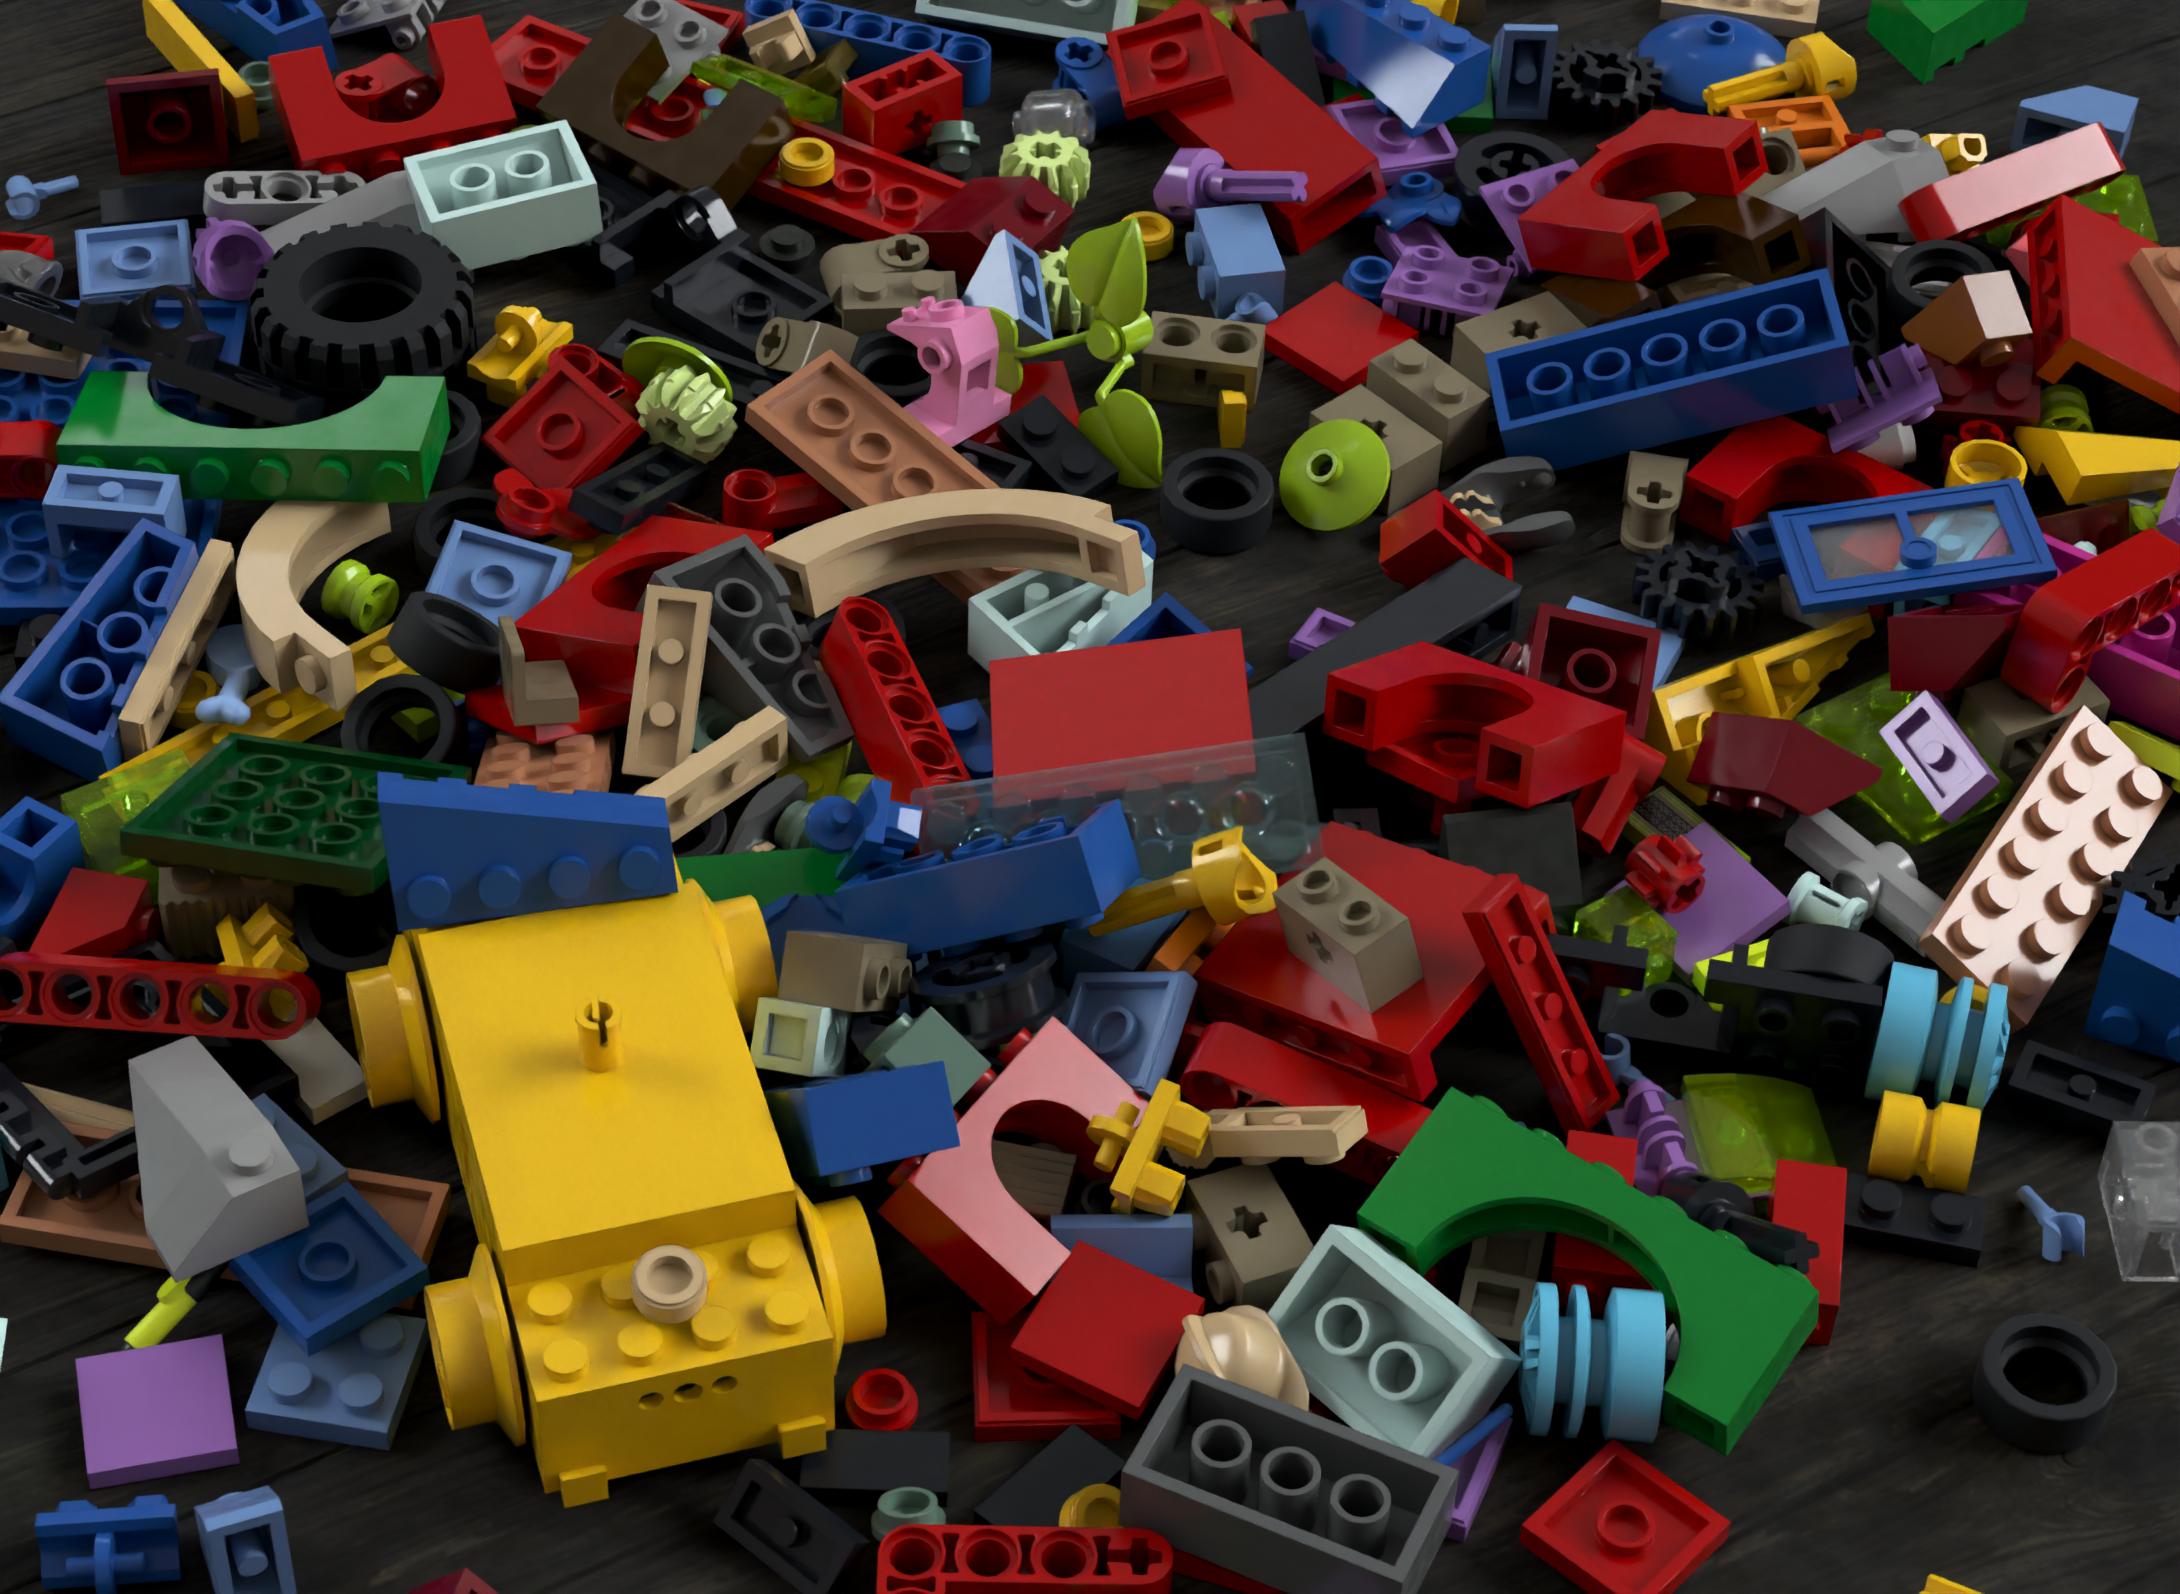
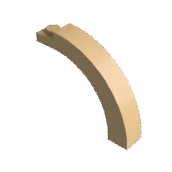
M969 489L906 497L871 505L824 520L764 548L765 557L783 576L790 590L791 597L787 602L789 607L813 618H817L840 605L841 601L847 597L859 596L910 578L961 569L1010 567L1045 570L1079 578L1126 596H1131L1146 586L1138 531L1113 523L1111 505L1085 497L1030 489Z
M277 500L254 524L243 542L237 560L236 584L245 644L259 673L280 695L302 686L308 694H314L336 712L349 707L356 698L357 690L351 649L317 624L303 611L299 604L309 586L329 565L358 546L391 532L387 502Z

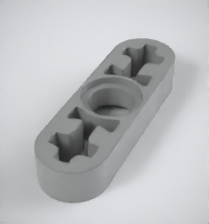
M319 170L223 171L212 174L206 179L204 184L203 211L208 218L217 217L220 222L229 219L244 221L249 225H277L366 183L360 176L349 171L322 175ZM289 194L297 197L298 200L280 201L274 199L272 195Z

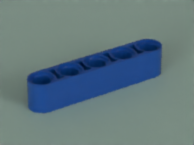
M817 0L745 1V29L762 20L792 8L794 9L817 55L812 63L800 67L798 70L853 81L932 49L963 74L962 106L980 105L990 96L991 47L983 38ZM746 43V51L749 55L750 49Z

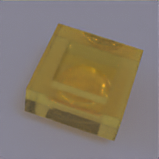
M846 38L817 54L812 63L803 66L788 87L801 103L818 93H821L823 97H828L848 81L849 77L845 72L858 54Z

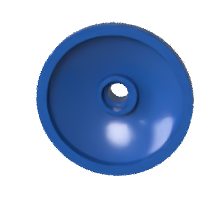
M1695 14L1669 20L1647 33L1638 45V48H1640L1639 58L1652 56L1655 59L1654 68L1662 69L1660 100L1687 112L1709 116L1711 115L1707 112L1708 103L1703 100L1702 95L1703 90L1707 89L1709 85L1785 63L1786 49L1766 30L1745 20L1718 14ZM1779 96L1766 101L1781 100L1784 96ZM1727 112L1716 116L1726 117Z

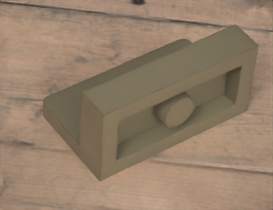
M499 616L501 689L514 726L579 722V698L564 660L525 662L524 648L512 616Z

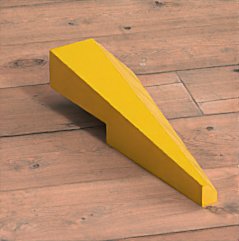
M2016 426L2013 437L2035 477L2050 474L2067 506L2156 489L2161 499H2166L2180 462V440Z
M1869 612L1844 619L1652 689L1643 742L1667 756L1659 776L1696 805L1708 804L1706 799L1709 793L1688 783L1686 780L1712 712L1792 720L1821 690L1818 686L1819 683L1830 672L1840 669L1849 660L1846 656L1860 640L1870 637L1875 632Z

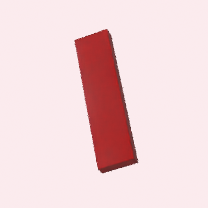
M1498 874L1461 912L1566 1137L1569 1130L1590 1132L1603 1118L1605 1112L1609 1111L1621 1097L1518 874Z

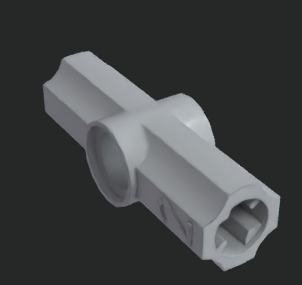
M1828 808L1813 816L1800 815L1794 825L1788 829L1784 846L1831 883V890L1850 900L1860 897L1867 901L1868 909L1864 921L1874 917L1920 955L1928 957L1933 961L1917 945V942L1935 917L1944 900L1918 880L1915 864L1909 854L1893 842L1885 841L1874 846Z

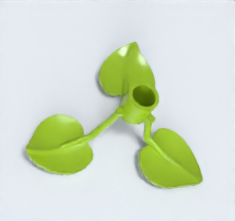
M1129 218L1113 225L1086 232L1074 241L1068 251L1066 271L1070 288L1081 303L1094 306L1093 316L1096 320L1091 324L1089 330L1028 347H1017L1018 328L1014 319L1001 309L989 307L992 320L997 327L999 342L995 387L1011 394V397L1019 390L1023 381V369L1019 358H1029L1087 343L1088 349L1093 356L1106 362L1116 363L1095 393L1098 406L1091 407L1081 413L1078 420V430L1119 469L1117 483L1128 487L1148 489L1161 486L1163 478L1162 435L1156 414L1144 397L1131 390L1119 389L1109 394L1125 369L1134 366L1132 354L1146 349L1151 344L1154 333L1152 322L1143 310L1147 296V268L1142 234L1138 219Z

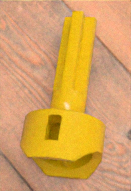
M1820 31L1791 40L1787 46L1785 63L1709 85L1707 89L1703 90V100L1708 103L1707 112L1711 116L1726 113L1728 105L1762 102L1794 93L1797 98L1829 94L1832 101L1846 98L1854 92L1857 82L1856 63L1853 57L1825 36L1824 32ZM1838 80L1839 82L1835 84H1827L1828 82Z
M1243 826L1230 828L1199 838L1194 842L1191 868L1125 890L1103 911L1104 919L1089 925L1088 929L1094 937L1103 936L1176 912L1189 911L1204 905L1210 916L1218 924L1226 926L1265 914L1276 908L1272 892L1278 889L1276 874L1254 856L1242 842Z

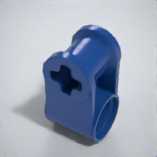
M1083 37L1067 38L1059 42L1055 51V61L1059 66V75L1052 84V96L1075 119L1080 129L1084 133L1092 135L1134 120H1127L1112 60L1102 51L1100 45L1093 40Z

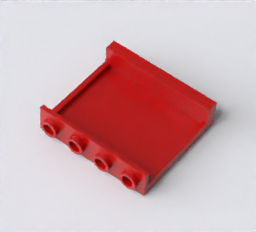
M2061 193L2027 230L2035 375L2055 384L2078 361L2180 414V347L2129 265V262L2140 248L2162 246Z
M1241 628L989 661L994 807L999 833L1003 837L1005 844L1012 843V837L1016 834L1038 826V821L1059 815H1065L1068 827L1083 823L1096 811V805L1116 799L1120 801L1131 838L1263 822Z
M1330 821L1277 879L1278 888L1323 857L1328 858L1408 917L1424 977L1370 1014L1289 951L1277 909L1274 908L1265 914L1239 921L1204 959V963L1193 975V979L1198 982L1200 1002L1208 1022H1229L1239 1025L1372 1084L1423 1102L1438 1085L1430 1053L1493 981L1461 912L1496 876L1485 873L1473 866H1464L1431 855L1420 848H1410L1378 837L1366 830H1357ZM1522 884L1544 933L1557 934L1548 894L1530 885Z

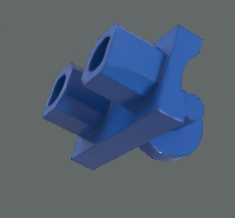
M872 778L855 804L841 796H827L819 799L809 810L805 820V831L810 842L818 850L828 854H842L848 851L837 867L836 880L847 882L857 873L864 871L865 868L873 869L901 861L904 850L911 852L917 845L922 807L891 801L892 782Z
M164 1495L136 1496L134 1501L128 1504V1507L97 1509L96 1506L90 1504L87 1500L62 1501L58 1504L55 1512L37 1513L35 1533L40 1550L43 1590L95 1586L97 1594H117L118 1584L181 1580L183 1566L176 1504H168V1500Z

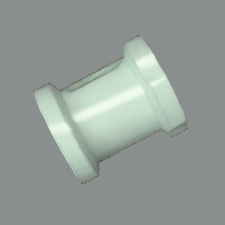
M1808 871L1798 879L1787 897L1790 901L1791 913L1784 917L1782 922L1789 926L1812 923L1834 925L1859 932L1867 914L1868 902L1860 897L1850 900L1820 884V876Z

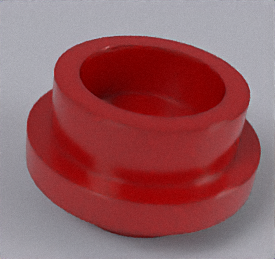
M885 1368L873 1369L862 1374L850 1388L845 1402L846 1416L854 1429L907 1431L914 1424L918 1415V1397L914 1388L899 1372Z

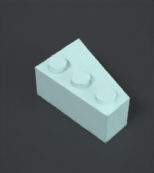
M1142 551L1146 586L1131 596L1120 594L1069 575L1029 569L969 598L968 654L990 674L989 661L1106 646L1151 605L1154 560Z

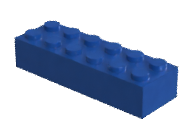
M1828 268L1484 354L1499 430L1507 458L1520 456L1539 457L1549 462L1553 471L1630 453V450L1638 451L1859 396L1850 344Z

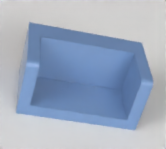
M58 464L42 502L51 557L55 558L66 557L76 529L130 533L143 517L185 537L187 532L179 475Z

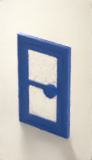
M2019 478L1768 512L1769 523L1801 615L2050 581L2057 578V567Z

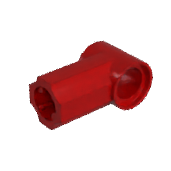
M741 469L728 475L723 483L722 525L771 532L774 538L776 530L819 523L843 513V502L807 472L773 478L762 470Z
M1624 731L1620 772L1580 787L1572 800L1571 805L1574 811L1577 850L1579 853L1596 856L1601 859L1606 858L1610 854L1635 805H1639L1644 800L1660 775L1667 759L1666 755Z

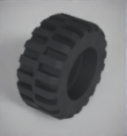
M362 222V226L347 227L346 223L330 226V231L318 234L314 230L302 235L299 243L295 245L287 243L276 252L273 257L274 260L269 259L257 275V280L251 288L250 303L258 368L263 375L328 398L323 414L325 418L362 402L377 390L385 376L445 377L446 389L454 392L461 387L468 376L467 362L476 354L478 349L471 277L468 269L461 263V259L446 245L441 246V243L435 237L423 231L417 235L408 226L394 224L392 228L381 227L379 222Z

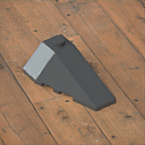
M747 534L653 573L648 583L650 585L708 591L713 595L701 689L745 721L769 705L786 716L788 752L803 763L810 762L852 741L855 735L829 676L817 669L808 648L812 642L805 624L797 625L787 603L791 593L785 579ZM647 587L635 612L644 613Z

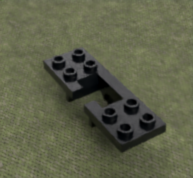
M591 162L588 166L597 183L603 232L593 237L590 241L583 242L577 246L551 250L616 288L635 275L634 257L627 253L650 238L658 240L694 262L663 281V284L651 291V309L725 353L760 366L762 365L758 363L756 358L757 340L762 329L771 319L782 317L803 322L814 320L825 324L834 319V300L751 253V235L736 226L723 200L713 189L705 185H697L683 195L669 189L654 198ZM696 206L703 212L706 221L700 216Z
M0 278V331H6L8 325L29 332L28 342L52 351L61 352L63 346H67L95 357H102L107 355L110 347L151 362L148 372L149 377L195 393L194 403L204 408L220 413H229V409L232 407L252 414L249 423L261 429L292 426L319 420L323 417L328 398L220 359L226 336L208 330L197 299L191 291L181 285L168 284L158 286L132 301L119 296L81 300L79 306ZM165 294L178 298L184 309L183 319L175 328L163 326L155 315V304Z
M1614 924L1611 943L1545 933L1600 1053L1605 1055L1604 1037L1609 1033H1615L1628 1039L1631 1060L1861 1097L1882 1007L1883 986L1747 965L1749 945L1735 943L1731 962L1709 960L1704 997L1702 998L1699 993H1697L1696 997L1691 990L1674 982H1658L1644 988L1649 949L1626 946L1629 926ZM1492 981L1465 1012L1462 1033L1522 1042ZM1619 988L1635 990L1627 996L1618 995ZM1660 1002H1668L1680 1007L1684 1014L1676 1018H1667L1658 1015L1652 1010L1651 1006ZM1706 1002L1722 1004L1721 1012L1713 1011Z

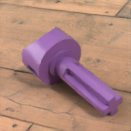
M1180 148L1153 190V196L1159 213L1170 221L1194 223L1195 209L1226 206L1227 203L1234 201L1303 202L1308 195L1304 188L1308 178L1304 172L1235 171L1227 169L1226 163L1218 151L1210 148Z
M217 217L206 218V228L196 229L197 241L194 244L192 262L197 277L210 294L222 300L239 301L249 299L251 288L257 280V275L269 259L274 260V251L256 228L244 221L228 219L220 222Z

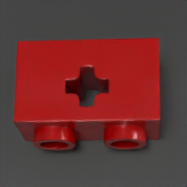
M929 49L843 84V136L895 156L926 143V139L931 136L932 124L950 120L962 121L963 74L932 49Z

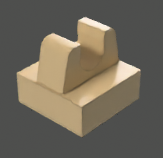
M793 8L750 25L742 33L750 49L749 55L758 73H762L765 81L808 65L817 56Z

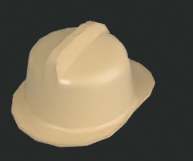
M1251 1305L1230 1307L1223 1312L1210 1313L1203 1317L1191 1314L1182 1320V1325L1186 1332L1183 1334L1175 1353L1174 1369L1176 1376L1185 1363L1308 1411L1309 1391L1303 1373L1281 1336L1277 1325L1267 1312Z

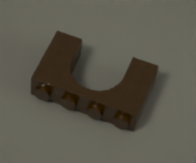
M615 12L535 106L543 124L566 119L584 157H586L589 163L592 162L610 173L614 172L627 179L631 185L652 197L654 195L659 196L669 189L683 195L697 185H705L719 195L730 213L777 156L781 148L796 132L784 100L740 78L710 116L690 133L666 141H649L626 132V127L630 115L670 65L656 33ZM696 206L698 213L706 221L703 212Z
M1744 192L1737 197L1706 194L1661 219L1669 255L1636 283L1561 273L1541 284L1540 287L1542 293L1550 291L1587 328L1661 310L1662 307L1658 294L1655 291L1687 277L1721 273L1735 276L1757 286L1788 278L1812 265L1798 214Z

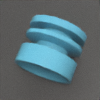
M1893 961L1883 1015L1879 1019L1864 1098L1881 1102L1884 1089L1914 1095L1920 1080L1934 1082L1933 1109L1942 1101L1949 1103L1952 1087L1965 1089L1963 1106L1978 1108L1981 1110L1982 1115L1983 1108L1994 1089H1997L2010 1031L2006 1001L2008 986L1990 982L1983 1010H1975L1970 1008L1974 979L1963 976L1951 1004L1938 1002V974L1936 970Z
M1536 1282L1532 1304L1522 1324L1519 1357L1523 1359V1362L1518 1367V1390L1521 1394L1525 1410L1526 1431L1528 1435L1547 1436L1551 1424L1553 1404H1561L1562 1434L1565 1438H1576L1583 1422L1585 1407L1593 1406L1598 1407L1599 1425L1605 1441H1611L1614 1438L1619 1442L1653 1444L1660 1420L1665 1370V1305L1663 1294L1660 1291L1613 1287L1605 1306L1603 1319H1591L1586 1287L1584 1285H1572L1566 1317L1559 1316L1557 1285L1555 1283Z

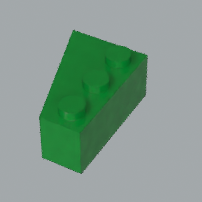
M1871 0L1866 30L1924 85L1934 78L1937 68L1947 62L1953 66L1964 60L1965 51L1978 43L1984 47L2022 23L2028 0Z

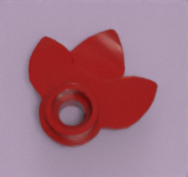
M514 468L505 469L495 475L492 487L499 498L495 512L497 517L503 522L505 529L511 534L525 539H532L551 533L573 540L594 539L602 534L591 528L586 519L567 510L573 489L536 488L523 474Z

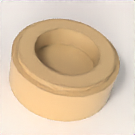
M660 1246L646 1252L638 1259L632 1271V1297L634 1304L644 1316L660 1323H678L693 1317L703 1307L707 1298V1270L703 1261L691 1250L680 1246Z

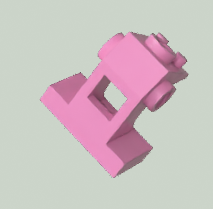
M929 296L920 300L921 307L917 309L913 306L902 309V317L887 324V330L918 347L919 362L931 374L929 393L903 408L952 448L1010 414L1011 394L995 387L999 342L997 327L992 320L989 307L964 306L963 301L960 299H949L936 303L935 297Z

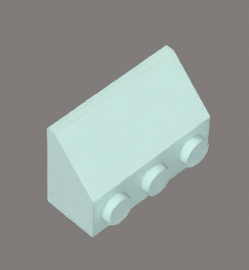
M566 119L403 158L422 231L435 237L441 243V246L446 245L461 259V263L468 269V272L476 268L508 260H520L529 255L557 248L577 246L583 242L590 241L593 237L603 232L597 183Z
M1330 1224L1268 1312V1315L1277 1325L1281 1336L1299 1365L1308 1391L1354 1430L1431 1460L1483 1418L1523 1362V1359L1364 1229Z

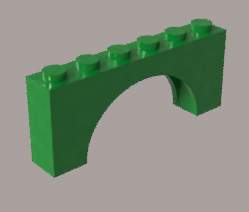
M91 371L56 443L60 465L179 475L182 499L426 503L451 426L445 377L385 376L382 384L369 397L335 415L292 426L238 429L200 424L166 411L154 401L151 377L148 376V372Z
M1452 1086L1357 1212L1359 1229H1364L1421 1277L1442 1257L1468 1242L1488 1235L1522 1230L1553 1232L1576 1237L1595 1244L1622 1259L1635 1269L1655 1291H1660L1663 1294L1664 1305L1670 1313L1677 1331L1680 1348L1672 1374L1663 1388V1421L1725 1457L1730 1453L1818 1324L1819 1290L1814 1288L1809 1279L1795 1268L1783 1264H1778L1777 1266L1770 1264L1752 1254L1746 1244L1730 1232L1720 1229L1713 1232L1689 1219L1685 1211L1672 1200L1660 1195L1650 1197L1628 1185L1623 1176L1611 1166L1597 1161L1590 1164L1567 1151L1563 1143L1551 1133L1539 1128H1534L1531 1131L1507 1118L1505 1112L1490 1099L1480 1095H1475L1471 1098Z

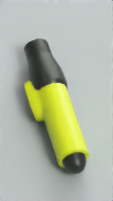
M228 1261L175 1283L171 1276L157 1292L159 1299L157 1305L124 1338L126 1343L123 1345L122 1351L158 1345L185 1315L210 1293L221 1274L229 1267Z

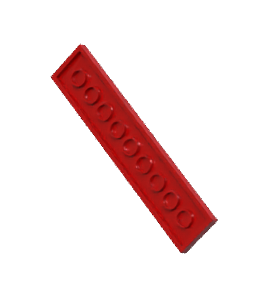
M527 14L491 44L511 101L538 112L535 106L592 39ZM687 76L661 104L644 96L630 115L626 132L637 138L649 141H666L684 136L704 122L701 110H714L706 105L703 93L708 89L718 87ZM790 115L796 132L788 142L798 138L809 137L829 144L834 150V175L827 182L817 186L804 187L791 184L783 179L780 174L778 153L746 194L869 242L886 239L897 234H909L913 228L967 183ZM900 250L898 254L903 256V251Z

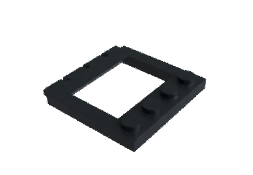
M155 938L109 957L179 962ZM70 974L65 985L67 996L77 1006L88 1007L92 998L89 984L82 977ZM138 979L133 989L135 1001L142 1009L156 1012L161 1001L159 991L150 981ZM204 986L201 999L205 1009L212 1015L218 1017L226 1016L228 1008ZM22 996L12 1000L11 1002L19 1003L22 999ZM0 1022V1053L59 1026ZM147 1032L161 1047L190 1036L186 1034ZM194 1035L250 1100L265 1093L277 1106H281L300 1097L299 1076L262 1040ZM0 1061V1145L18 1165L23 1166L28 1176L49 1198L59 1200L75 1193L83 1200L140 1173L135 1126L85 1148Z

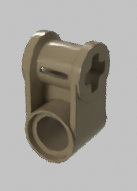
M897 234L886 239L857 244H842L830 249L822 257L819 269L828 296L834 300V311L841 316V274H857L866 271L879 273L918 272L924 270V266L929 260V246L925 240L916 235ZM900 250L903 251V261L898 256Z
M775 317L767 322L758 337L756 358L758 363L764 367L794 374L831 349L850 364L858 336L835 326L814 320L803 322Z
M1630 450L1622 502L1625 504L1620 531L1621 542L1630 551L1645 555L1648 551L1662 554L1663 545L1670 544L1672 546L1677 510L1680 511L1682 506L1689 459Z

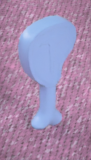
M227 625L215 630L209 644L205 648L208 672L222 688L218 696L201 700L195 707L196 717L205 724L226 723L231 726H242L251 717L250 707L243 703L247 692L257 688L264 678L257 670L247 651L243 625Z

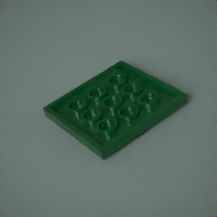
M230 732L120 830V852L122 856L146 859L148 864L155 867L188 865L207 868L211 874L220 877H235L247 874L271 878L273 883L280 886L294 887L312 884L332 887L337 893L345 896L373 894L390 877L378 808L377 771L403 774V779L437 782L438 777L466 779L467 785H472V767Z

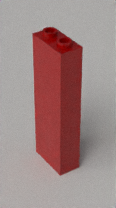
M1181 0L1154 19L1202 5L1196 0ZM1211 14L1232 91L1146 116L1181 148H1210L1218 151L1224 159L1227 169L1235 171L1304 172L1308 178L1304 186L1308 195L1303 202L1241 201L1243 204L1261 203L1269 227L1301 255L1387 195L1378 158ZM1108 49L1107 51H1105V54L1111 59L1110 51Z

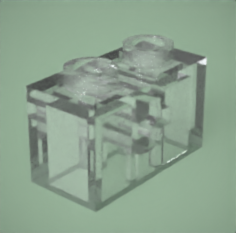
M2113 1121L2097 1176L2122 1281L2180 1282V1122Z

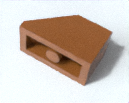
M2009 270L1962 276L1900 328L1904 339L1914 344L1918 343L1921 348L1954 365L1980 362L1982 367L1995 366L2009 360L2015 354L2013 348L2033 333Z

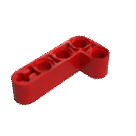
M2148 528L2041 586L2031 596L2021 613L2002 665L2001 681L2054 714L2065 709L2080 690L2095 652L2180 605V544L2155 529Z
M910 1524L899 1526L889 1531L881 1540L878 1550L876 1594H1171L1174 1555L1171 1545L1163 1536L1152 1530L1141 1528Z

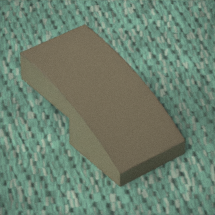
M1522 1230L1502 1232L1473 1240L1458 1307L1504 1345L1520 1347L1522 1324L1531 1307L1534 1288L1538 1281L1547 1234L1545 1231Z

